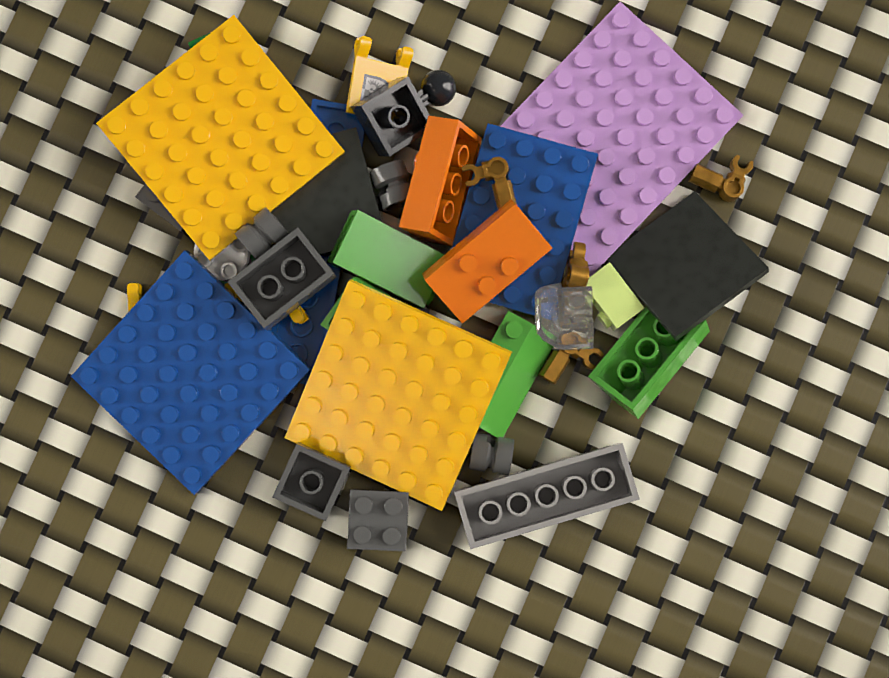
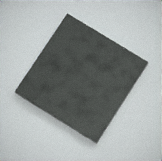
M356 127L332 133L331 135L345 153L271 212L289 234L296 228H299L320 256L332 252L351 211L359 210L381 221Z
M695 191L619 246L606 260V263L610 262L631 291L676 341L769 272V267Z

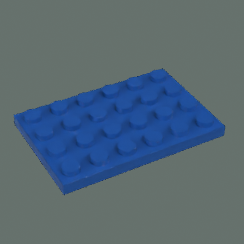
M488 123L475 166H482L481 162L488 161L494 157H502L507 161L508 173L506 179L511 180L517 206L552 247L548 253L491 299L489 303L550 320L598 154ZM473 172V176H472V179H471V180H473V179L475 178V173H474V172ZM484 178L475 186L469 187L452 248L498 210L492 189V184L495 183L494 180L486 181Z

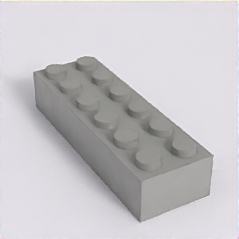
M616 443L454 491L470 549L640 500L623 443Z

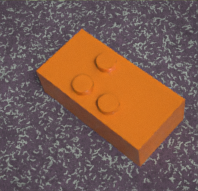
M428 116L420 149L415 156V168L399 224L400 228L423 241L453 246L469 190L465 182L471 181L473 175L471 170L462 172V167L467 164L475 165L482 140L479 135L460 120Z
M510 199L422 274L427 284L463 324L548 253L552 247L516 203Z

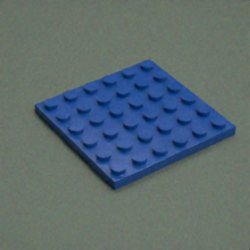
M184 250L71 377L195 495L303 380L312 368L271 329L268 331L264 329L247 306L189 251Z

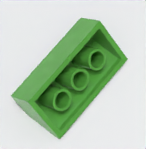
M645 307L588 377L617 404L639 419L710 332L707 321L704 320L676 341Z
M510 311L505 315L491 342L512 351V354L479 427L496 438L505 435L556 343L555 339L534 324Z

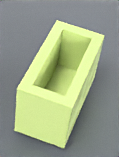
M610 262L589 277L587 286L582 288L580 293L589 306L593 304L599 311L597 317L605 328L611 327L613 331L644 309L643 305Z

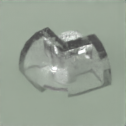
M561 283L539 288L534 295L537 335L539 334L543 341L552 345L553 349H594L592 287H562Z

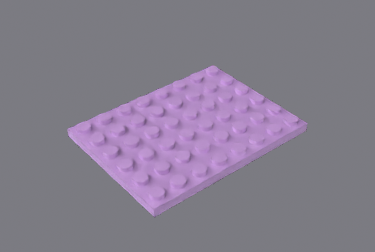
M619 2L500 127L598 154L573 239V243L580 242L586 244L585 260L588 262L590 277L742 118L743 114L622 2Z

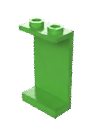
M353 210L348 216L327 263L337 268H343L411 302L417 308H425V305H429L433 300L435 292L424 280L422 273L444 256V254L359 210Z

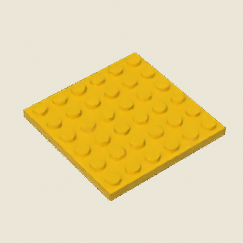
M235 15L231 16L96 123L209 261L238 239L235 233L247 223L253 225V217L267 207L272 212L345 153L343 148Z
M350 279L345 287L285 439L296 444L298 442L351 466L350 469L397 491L409 492L410 497L442 511L512 351Z

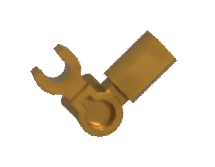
M736 155L730 162L731 172L727 174L726 179L723 178L722 174L696 164L688 182L713 193L718 191L724 201L733 202L744 192V183L746 181L744 176L752 170L753 161H749L744 169L738 166L740 156Z
M494 157L488 161L481 162L482 166L478 167L473 164H467L462 167V172L471 170L475 173L473 180L465 182L467 187L475 186L484 178L486 181H495L492 184L497 209L505 205L510 199L516 203L511 180L506 179L508 163L504 158Z
M574 242L573 250H570L566 277L560 285L557 294V304L562 307L574 306L582 288L587 286L589 267L588 262L585 260V243Z
M566 333L558 339V351L554 350L540 371L539 376L555 385L570 362L569 356L575 359L580 358L584 367L594 370L596 366L589 362V356L595 354L598 357H603L604 354L598 348L589 349L586 347L587 343L582 341L577 334Z

